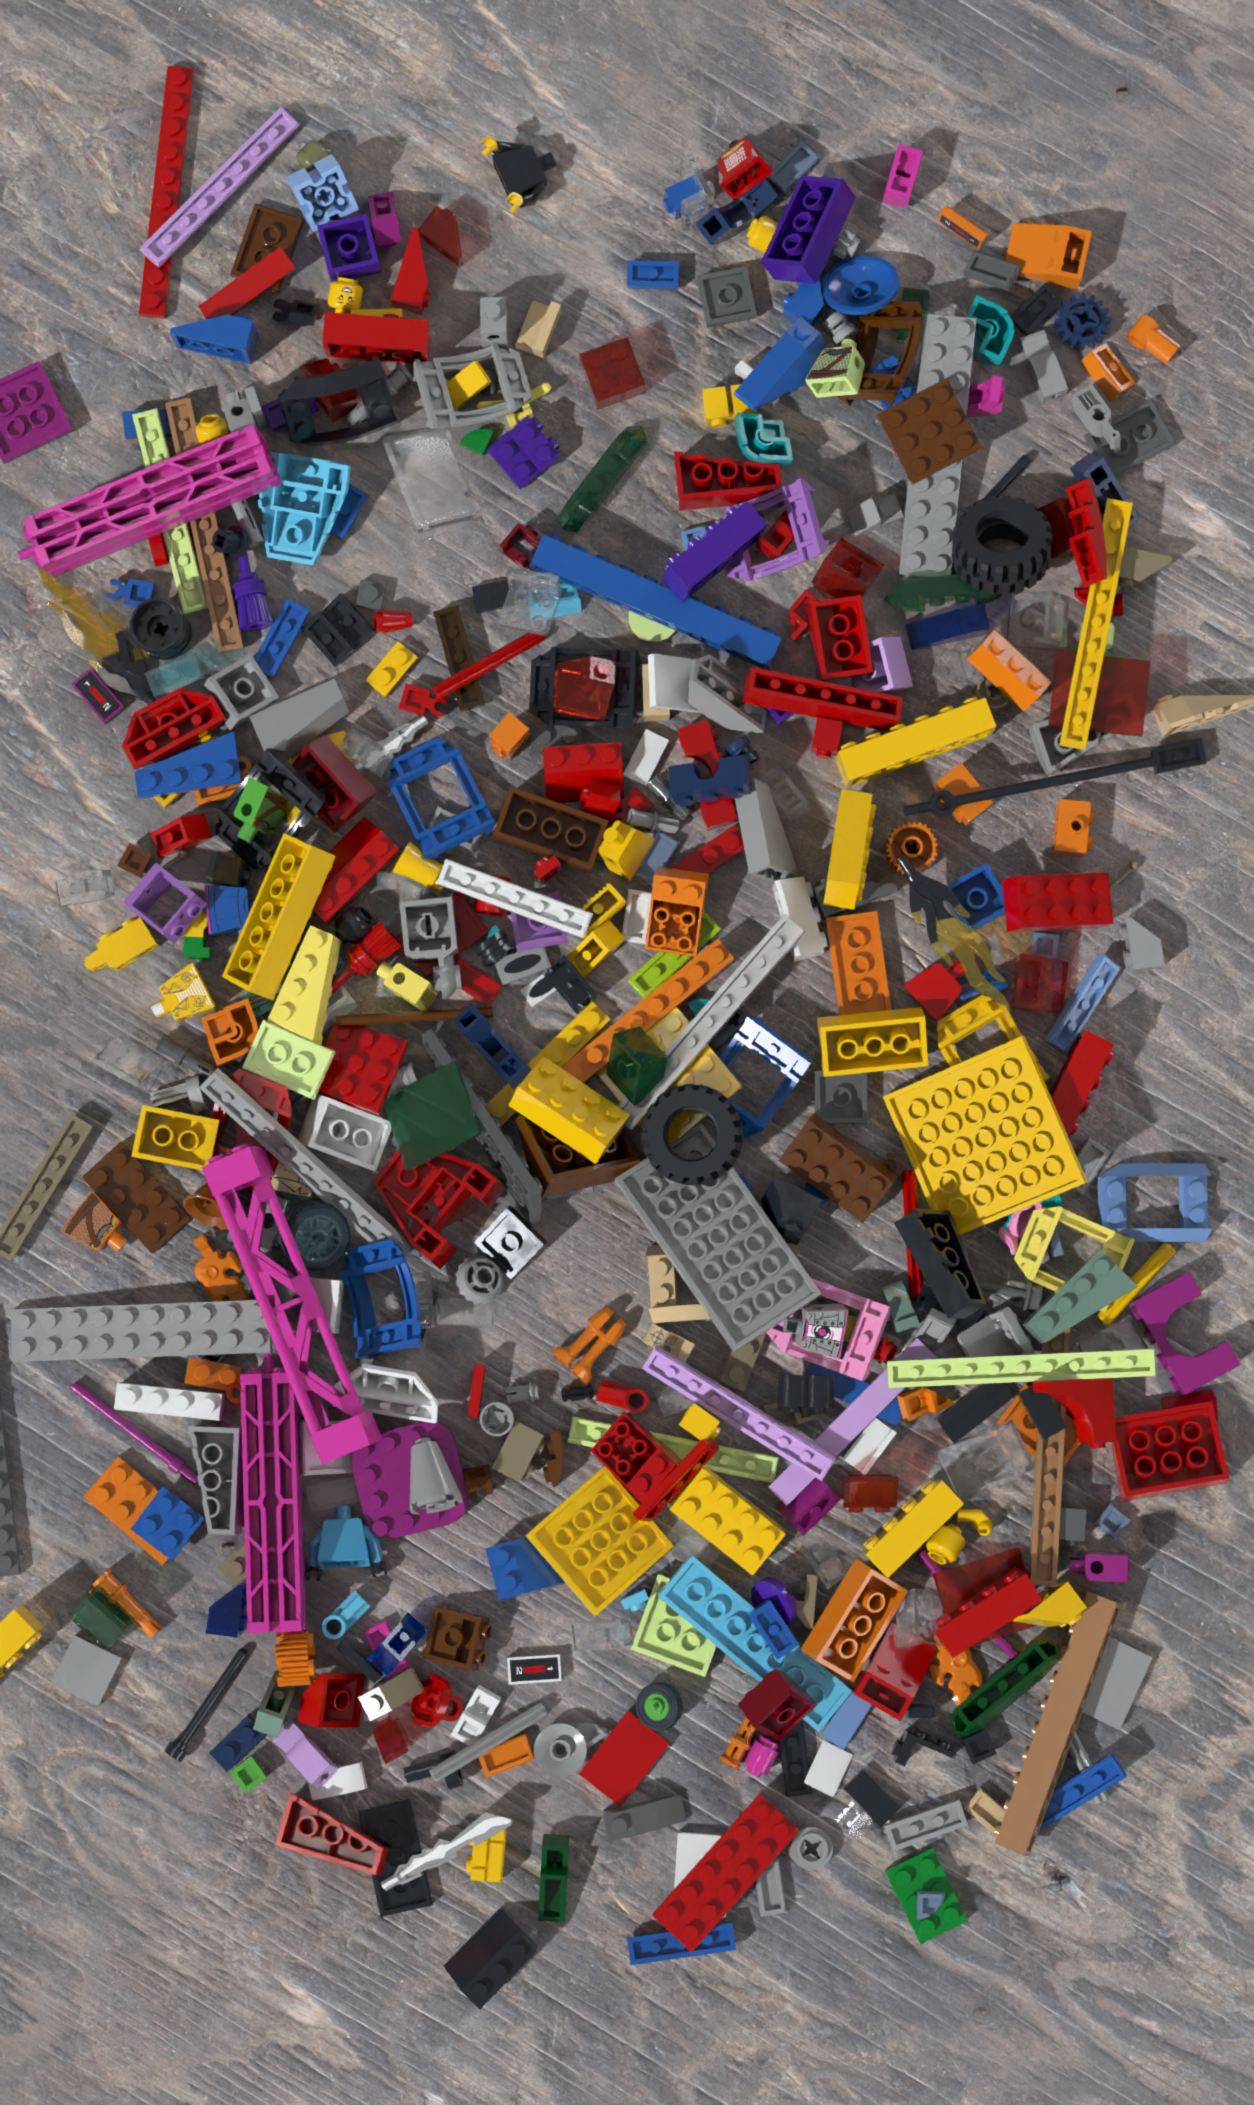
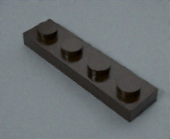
M458 605L433 612L450 676L474 663ZM478 678L455 691L460 712L485 706Z

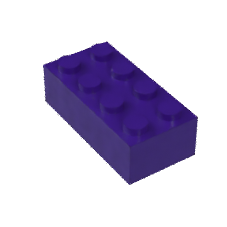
M814 176L800 177L761 260V263L774 280L817 283L856 199V196L844 179Z
M747 501L741 506L735 504L727 511V516L722 522L719 520L713 522L706 529L708 532L702 538L699 536L695 537L687 545L688 549L682 555L680 552H677L668 560V565L664 568L666 572L662 581L682 603L755 544L763 534L767 523Z

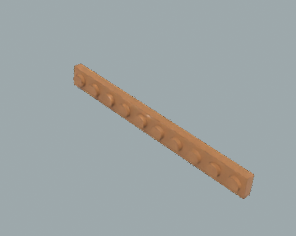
M191 398L165 403L176 456L199 447L200 443L195 430L197 423ZM213 512L191 521L190 524L218 654L244 649L225 555L224 553L216 552L212 545V537L219 530L216 513Z
M1070 1328L1046 1343H1042L1041 1354L1069 1353ZM1050 1396L1065 1422V1406L1056 1398ZM1065 1429L1045 1440H1042L1037 1431L1029 1579L1033 1585L1057 1586Z

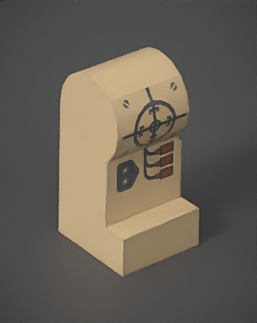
M651 1323L642 1341L652 1348L658 1345L685 1363L695 1345Z

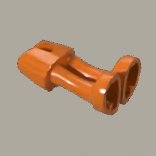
M608 1306L599 1310L587 1320L588 1327L571 1345L567 1347L557 1346L551 1351L556 1359L566 1367H569L589 1342L598 1336L599 1338L585 1356L570 1369L586 1385L592 1380L591 1368L595 1360L609 1345L615 1346L627 1325L625 1321L619 1318L610 1326L607 1332L603 1330L602 1326L607 1324L614 1313Z

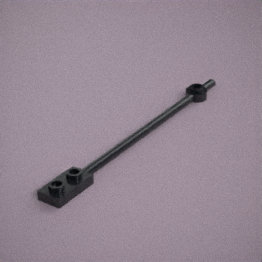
M1199 738L1149 749L1151 757L957 796H954L947 790H940L934 793L929 801L904 806L903 810L905 816L931 811L937 817H946L954 812L956 806L1149 767H1153L1156 775L1204 765L1207 761L1202 739ZM938 800L945 802L944 809L938 807Z

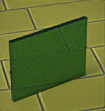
M453 1061L386 1098L384 1103L394 1133L393 1136L396 1139L407 1172L482 1134L457 1061Z

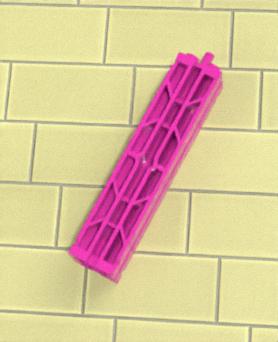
M252 424L245 427L242 431H235L38 512L36 516L31 515L24 518L25 528H23V533L28 543L33 542V545L18 551V555L21 561L33 557L37 567L40 566L45 572L49 571L51 575L56 577L64 574L67 570H74L147 540L149 537L164 533L264 492L269 487L281 485L282 482L272 461L265 437Z
M264 1353V1370L247 1369V1374L240 1375L248 1633L307 1630L302 1475H300V1406L284 1367L275 1368L274 1353Z

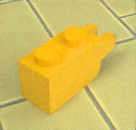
M132 917L123 922V928L115 933L111 930L103 934L99 938L100 942L96 944L98 949L91 953L90 956H87L83 964L87 967L86 969L92 972L99 971V969L102 970L107 966L121 971L160 946L145 921L141 917L138 919Z

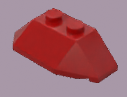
M178 688L133 713L122 748L133 768H142L163 761L201 740L216 729L226 718L214 696Z

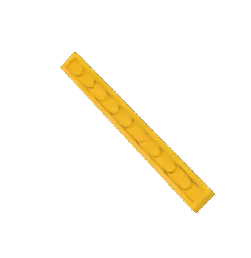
M1109 498L1106 501L1102 525L1106 548L1107 579L1091 585L1089 588L1059 743L1060 746L1081 750L1086 749L1133 505L1131 502Z

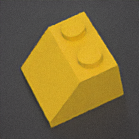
M1068 1582L1057 1584V1586H1049L1039 1594L1043 1601L1013 1619V1621L1045 1627L1058 1625L1063 1627L1067 1624L1071 1626L1082 1618L1080 1613L1087 1607Z

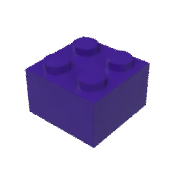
M367 214L317 225L331 282L337 281L338 277L355 279L381 272Z

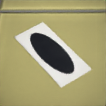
M542 974L520 991L531 1007H533L556 990L544 977V974Z

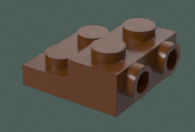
M434 1606L423 1659L469 1671L479 1670V1667L484 1665L487 1653L483 1648L485 1640H488L492 1633V1625L489 1624L490 1618Z

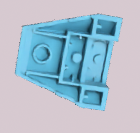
M270 451L272 461L276 466L282 484L276 487H269L266 491L259 493L260 500H258V505L262 509L264 521L262 529L267 557L316 565L348 493L351 466L332 460Z

